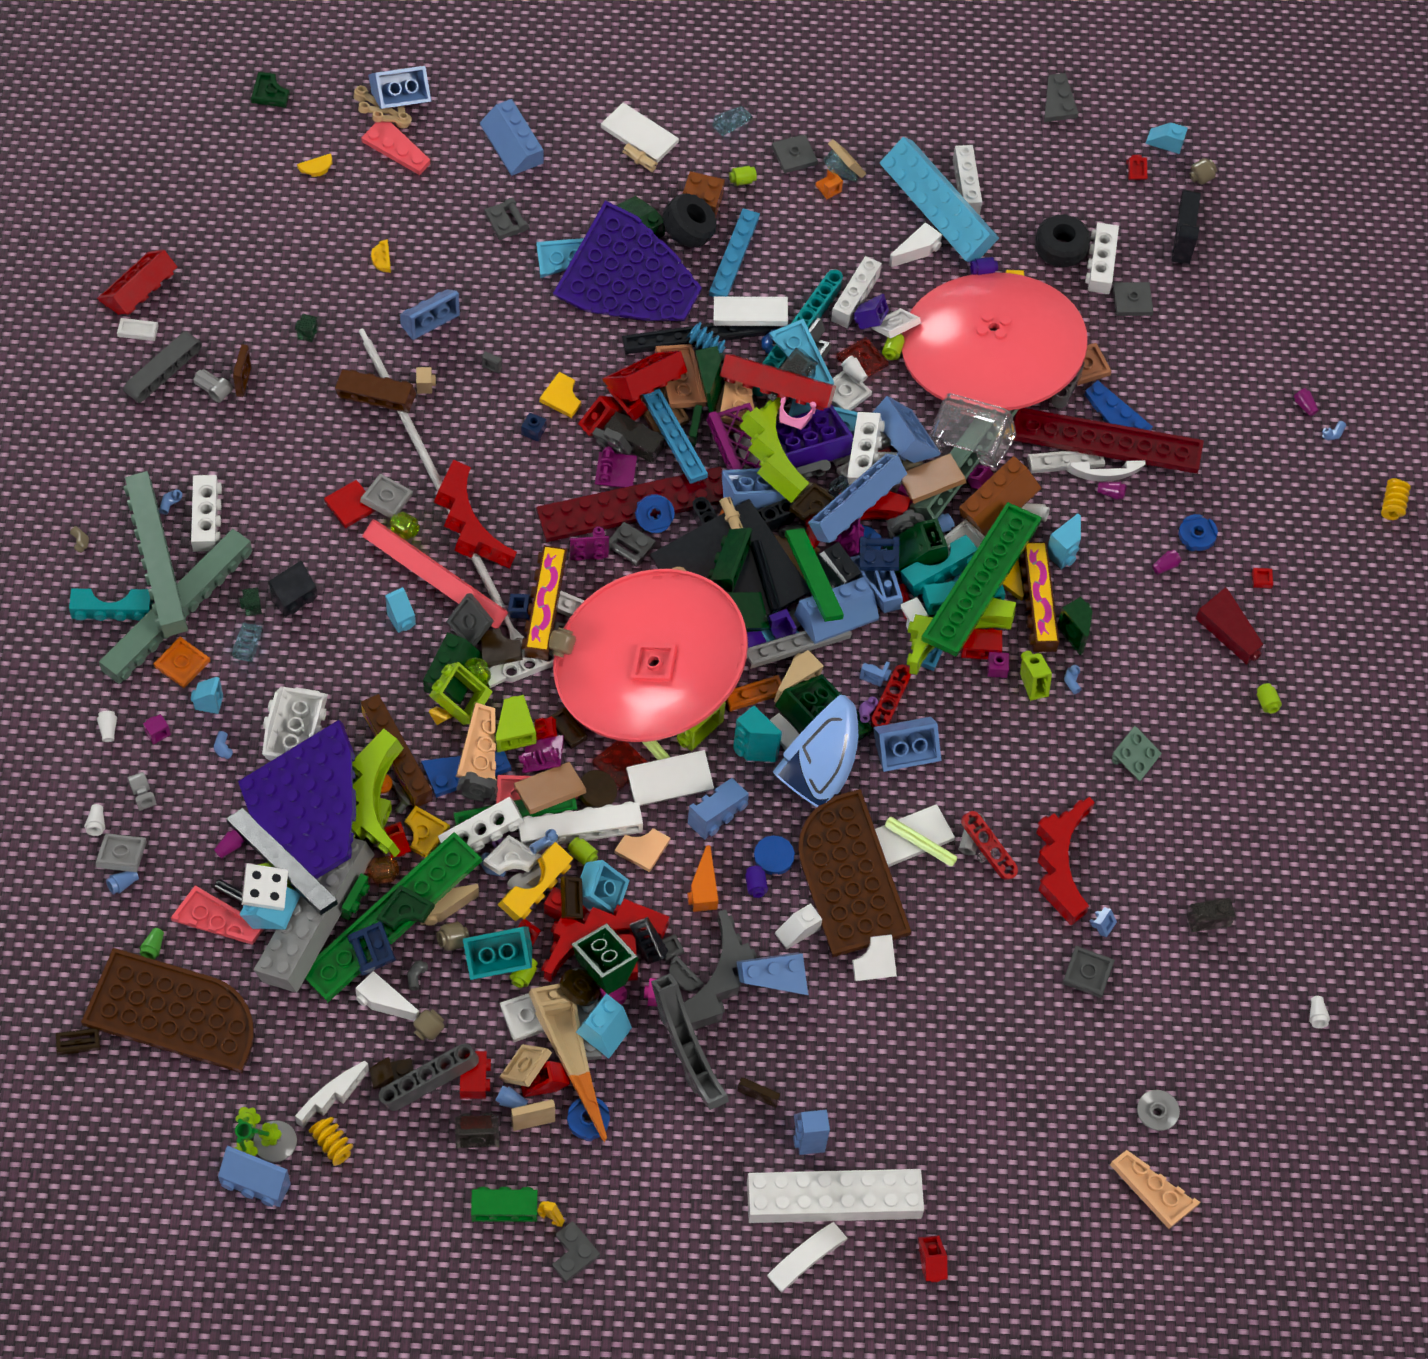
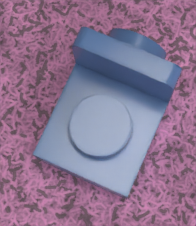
M886 661L883 669H879L873 664L864 663L859 679L881 687L884 680L888 681L892 671L889 670L890 662Z

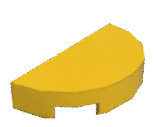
M331 153L299 163L297 168L301 173L309 174L312 177L322 176L328 172L333 163Z
M388 239L380 241L378 245L372 248L371 260L378 270L391 273Z
M542 1201L539 1204L537 1212L541 1218L544 1219L546 1216L553 1220V1225L563 1226L565 1219L556 1203Z

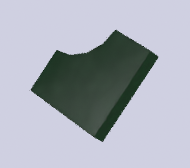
M258 72L251 96V103L287 108L290 90L282 88L277 83L276 74Z
M399 885L378 915L377 920L393 930H396L401 924L408 921L424 923L435 905L404 886Z

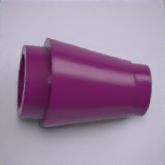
M1303 388L1293 396L1295 398L1294 402L1310 417L1319 411L1310 390L1308 391L1306 388Z
M1099 482L1098 493L1116 500L1124 499L1127 485L1122 484V482Z
M1174 549L1168 550L1152 565V569L1159 575L1176 568L1182 562L1181 557Z
M233 829L231 832L228 831L214 851L222 859L224 856L242 847L241 844L244 842V839Z

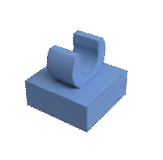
M1104 907L1102 911L1095 912L1096 920L1090 919L1089 921L1093 928H1097L1101 936L1107 937L1117 921L1112 910Z

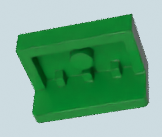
M360 874L342 906L340 917L350 920L353 913L356 914L360 907V900L363 896L367 895L370 888L368 876Z

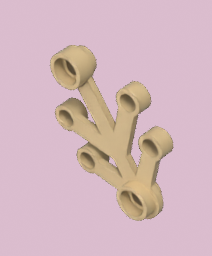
M357 86L354 90V99L360 102L358 111L361 113H373V121L395 122V125L399 128H407L411 124L412 118L405 113L404 106H398V112L392 109V107L380 109L374 96L368 93L365 86ZM365 101H369L370 103H372V104L375 105V106H370V105H369L367 102H365Z

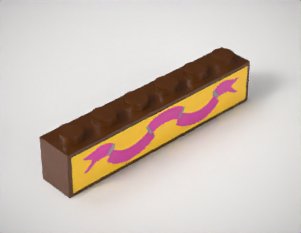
M1028 542L1019 557V561H1022L1023 564L1021 566V578H1024L1025 581L1023 583V593L1027 597V600H1025V611H1028L1029 614L1027 616V628L1031 630V633H1029V645H1032L1033 652H1057L1059 636L1047 542Z
M544 545L543 551L538 553L537 564H540V568L535 570L534 581H537V584L532 586L531 598H534L533 603H529L528 615H531L530 621L526 620L525 632L528 633L527 638H523L521 649L525 650V657L548 661L550 653L549 641L555 625L567 558V548Z
M377 694L361 701L362 714L374 736L376 737L385 729L397 738L404 748L393 761L391 767L404 791L409 796L412 806L419 807L433 801L432 789L380 695Z

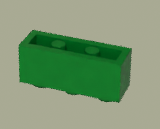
M478 1187L477 1189H472L471 1220L472 1222H537L538 1192L531 1187H522L520 1190H511L510 1187H500L498 1189Z

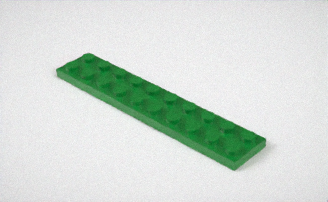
M1009 502L1006 503L923 633L921 641L955 657L958 656L1040 525L1042 517Z
M453 832L317 956L305 980L329 1002L360 974L358 959L347 936L378 923V915L399 885L404 886L435 905L483 861L482 858ZM408 921L401 924L396 930L383 924L390 944H393L417 921ZM363 938L360 940V943L369 963L373 959L366 940Z

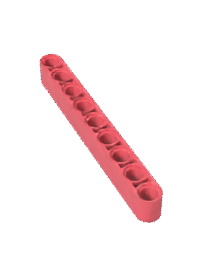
M372 519L362 535L366 540L458 604H460L467 593H472L494 620L491 627L495 629L500 627L508 611L386 526Z

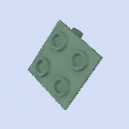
M1134 726L1112 753V762L1116 765L1122 763L1138 781H1141L1162 753Z

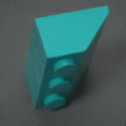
M752 706L736 719L734 751L738 756L744 757L747 761L776 762L779 756L782 731L758 708Z
M519 927L463 938L470 980L532 968V942L529 927Z

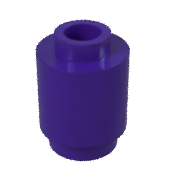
M993 257L975 258V260L970 262L971 274L995 273V271H998V262Z
M751 866L747 868V873L745 874L748 894L754 898H760L768 892L766 874L761 866Z

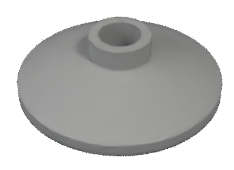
M1162 1090L1146 1092L1140 1098L1137 1105L1139 1119L1152 1130L1164 1131L1170 1129L1179 1118L1180 1109L1176 1099L1168 1092ZM1157 1110L1161 1115L1157 1116L1153 1111Z
M267 1122L270 1124L276 1123L282 1135L277 1140L275 1146L269 1145L265 1147L261 1144L259 1134H255L253 1142L254 1146L258 1149L257 1155L268 1162L284 1161L295 1151L297 1145L296 1133L285 1122Z

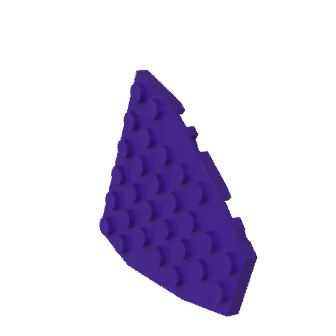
M605 200L554 290L553 296L589 313L643 321H685L702 291V287L682 264L681 259L650 228L646 227L638 216Z
M337 720L238 781L249 814L316 879L348 861L352 856L351 844L354 833L351 830L352 822L356 820V790L353 789L355 772L352 771V762L355 761V754L344 725L340 720Z

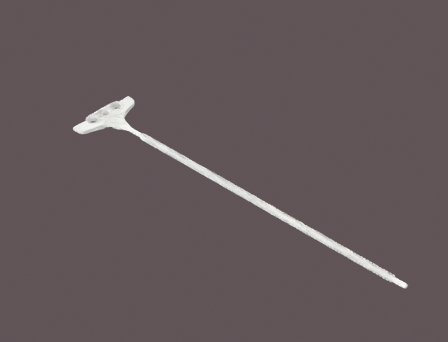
M360 329L359 333L364 341L363 344L381 378L389 377L372 341L367 337L364 329ZM398 411L438 492L442 480L409 414ZM474 553L471 560L482 578L492 601L506 610L480 555ZM507 615L504 622L509 629L510 640H520L522 643L525 637L514 628ZM522 649L523 660L491 667L486 672L489 688L504 681L515 682L553 667V650L550 649L549 653L553 656V659L548 662L525 657V650ZM527 661H532L535 666L529 669L524 664ZM509 668H514L517 673L510 676L506 671Z

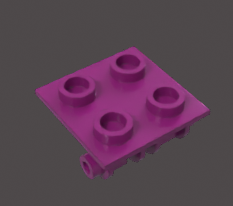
M605 447L603 452H599L595 485L621 488L633 486L637 456L616 454L612 447Z
M860 519L855 520L847 530L841 532L837 539L831 542V546L839 542L849 557L860 555V536H864V528L860 524Z
M594 528L593 537L570 538V560L582 561L584 559L600 560L609 558V536H605L603 528Z
M564 735L536 740V744L525 746V752L519 755V762L523 763L522 773L560 767Z

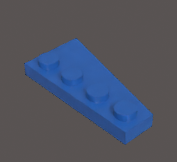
M1096 381L1085 391V397L1094 409L1100 412L1104 422L1152 431L1153 426L1101 382Z
M495 751V776L511 771V765L505 752ZM461 756L421 761V765L436 798L457 790L459 778L456 777Z

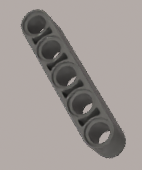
M183 332L129 379L124 385L123 391L136 402H143L200 351L202 342L189 332Z
M460 1044L383 1087L379 1092V1099L389 1110H399L473 1069L479 1062V1056L470 1045ZM470 1053L468 1058L463 1059L465 1055ZM451 1064V1066L445 1070V1067ZM432 1074V1077L429 1080H426V1078ZM413 1085L412 1089L407 1091L408 1087ZM395 1095L391 1101H388L391 1096Z

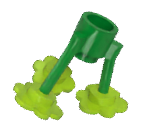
M241 1107L239 1109V1115L235 1118L238 1122L235 1127V1134L238 1137L235 1149L256 1156L258 1149L251 1140L255 1134H259L261 1144L265 1147L277 1144V1140L281 1138L282 1133L276 1123H264L262 1130L256 1129V1124L261 1121V1116L256 1113V1109L253 1107L249 1109Z

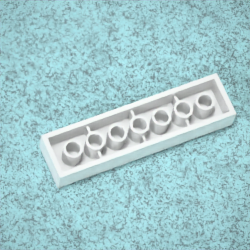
M921 1169L748 1173L749 1223L921 1219L924 1213Z

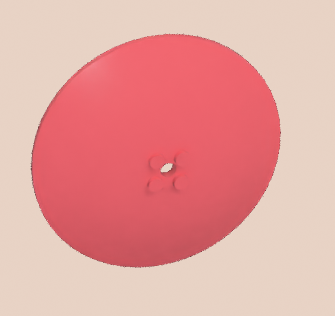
M1011 273L972 274L959 277L936 287L922 297L910 311V313L920 317L921 324L902 332L905 341L902 348L903 360L917 383L927 392L947 403L977 411L997 412L1016 410L1035 405L1054 396L1074 379L1082 367L1087 352L1086 326L1075 305L1052 286L1027 276ZM997 328L996 331H991L990 329Z
M652 569L636 572L603 586L575 610L564 626V629L572 631L576 637L573 651L570 655L564 654L563 658L554 655L553 674L558 694L564 706L587 729L598 735L618 741L648 742L661 740L685 732L712 715L733 692L742 675L747 659L748 635L746 625L738 606L731 596L719 585L701 575L678 569ZM654 660H659V663L657 665L650 666L651 662H653Z

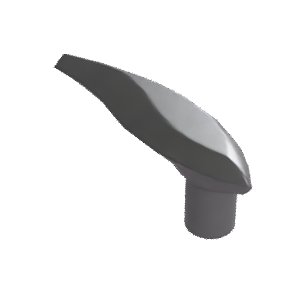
M393 781V788L397 798L400 800L395 810L402 814L410 804V799L403 788Z

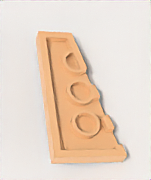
M725 381L720 412L746 403H750L752 409H754L752 389L743 387V383L738 381L735 384ZM747 409L740 411L738 416L742 417L747 412ZM724 416L721 417L722 422L732 423L733 418ZM735 420L734 424L740 425L742 423L737 420Z
M475 703L456 774L457 778L465 776L467 772H474L479 777L495 779V708Z
M1128 1150L1110 1164L1168 1229L1173 1227L1201 1203L1197 1199H1191L1184 1194L1185 1191L1177 1186L1176 1188L1170 1184L1162 1174L1158 1175L1153 1172L1149 1165Z

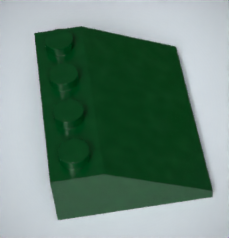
M821 674L786 688L775 706L801 733L835 698L842 694ZM857 711L858 741L870 734L874 728L868 722H861L860 714Z

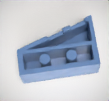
M860 555L850 557L860 570ZM861 571L857 579L864 577L874 591L876 603L883 613L901 609L903 597L894 571Z
M733 778L717 787L712 796H703L701 799L703 802L697 806L694 803L689 806L688 825L704 840L708 836H714L722 824L729 823L737 811H743L748 805L749 793Z
M790 953L737 961L738 976L741 983L808 995L803 953Z
M827 1110L794 1114L795 1135L793 1139L794 1147L799 1149V1155L824 1153L830 1132Z

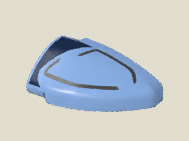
M839 695L785 750L783 753L784 758L773 770V773L783 783L816 807L829 801L834 794H838L851 772L858 743V719L854 703L845 695Z

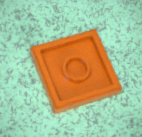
M179 637L153 665L178 685L185 688L211 660L210 657L192 644Z

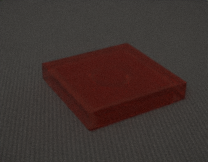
M867 337L836 355L841 364L849 356L857 358L868 377L884 369L889 363Z
M618 740L592 760V764L598 770L606 772L613 778L618 790L629 783L626 767L648 762L628 742Z

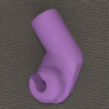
M869 697L867 701L860 705L859 714L861 722L866 723L870 720V713L875 711L878 705L877 698Z

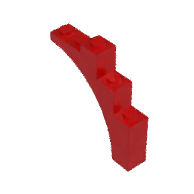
M453 459L437 492L434 503L450 510L444 527L460 533L454 551L470 558L475 553L510 569L517 551L502 544L481 525L468 499L467 479L471 467Z
M889 491L888 494L876 501L873 507L868 508L859 519L889 520L896 518L908 510L911 499L910 497ZM811 517L806 520L805 526L807 527V536L813 549H815L821 541L817 540L808 524L813 518Z
M1090 797L1084 801L1082 799L1079 800L1071 811L1063 812L1059 818L1055 813L1049 817H1043L1038 822L1039 826L1036 832L1047 844L1039 851L1040 855L1037 861L1048 872L1040 880L1039 891L1071 926L1085 916L1089 908L1088 903L1081 896L1073 881L1069 867L1068 850L1074 830L1093 809L1095 802Z
M623 899L621 905L617 904L613 915L592 907L590 913L587 912L582 923L573 919L562 918L561 915L559 921H555L551 929L554 943L550 950V953H552L550 959H546L542 966L544 979L552 982L559 969L575 954L572 944L606 923L617 935L633 934L629 925L648 917L660 938L663 939L669 926L670 917L627 899ZM646 927L640 928L639 930L644 931L646 930Z

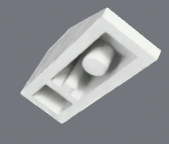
M925 222L891 253L889 266L894 267L929 256L934 251H938L942 244V234Z
M374 971L355 988L356 999L364 1007L367 1005L372 1010L413 1021L419 1016V1010Z

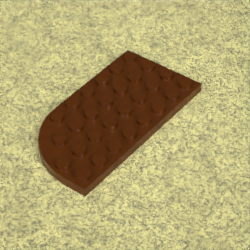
M861 789L834 796L826 803L818 806L809 815L802 827L799 838V859L816 911L822 918L821 926L832 958L868 948L870 937L891 934L892 940L910 936L912 932Z
M113 948L81 1021L82 1026L97 1028L102 1032L239 1073L244 1071L254 1041V1025L250 1010L245 1000L233 987L217 978L117 948Z

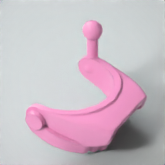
M786 397L781 398L779 423L802 430L810 421L812 415L815 414L816 403H810L811 410L806 416L793 418L784 411Z

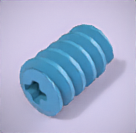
M701 322L697 323L686 337V339L690 337L689 344L696 341V349L701 346L702 349L717 346L719 353H722L726 348L724 346L725 340L718 342L719 335L712 338L713 331L708 334L706 333L708 327L700 329Z

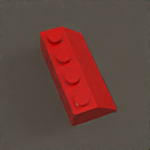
M165 250L147 252L97 299L118 315H129L136 309L135 306L138 303L144 302L149 297L148 294L151 291H155L161 286L160 283L164 279L167 280L173 276V271L177 268V265Z
M681 351L656 352L602 379L620 399L635 401L642 394L654 392L656 387L660 388L668 385L667 382L670 380L680 379L681 375L688 371Z

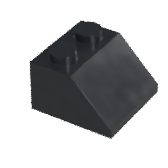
M839 542L817 556L832 589L856 580L861 574V571Z
M299 561L269 581L271 600L285 617L296 613L302 606L313 602L318 597L316 585L302 561Z

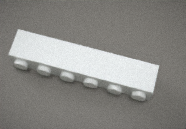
M625 802L621 805L608 804L600 808L587 807L579 811L567 810L559 814L546 813L538 817L526 816L523 817L524 823L518 829L520 842L528 847L545 837V833L549 829L556 831L558 835L556 843L561 845L571 843L576 837L588 841L643 833V821L639 802Z

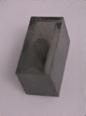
M1231 898L1191 904L1186 914L1191 932L1230 927L1236 917Z

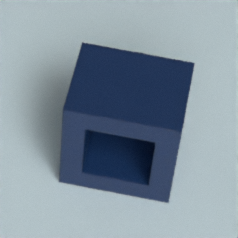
M529 412L521 426V435L539 442L547 428V419Z
M510 594L508 613L511 618L530 619L531 615H528L529 603H533L530 594Z

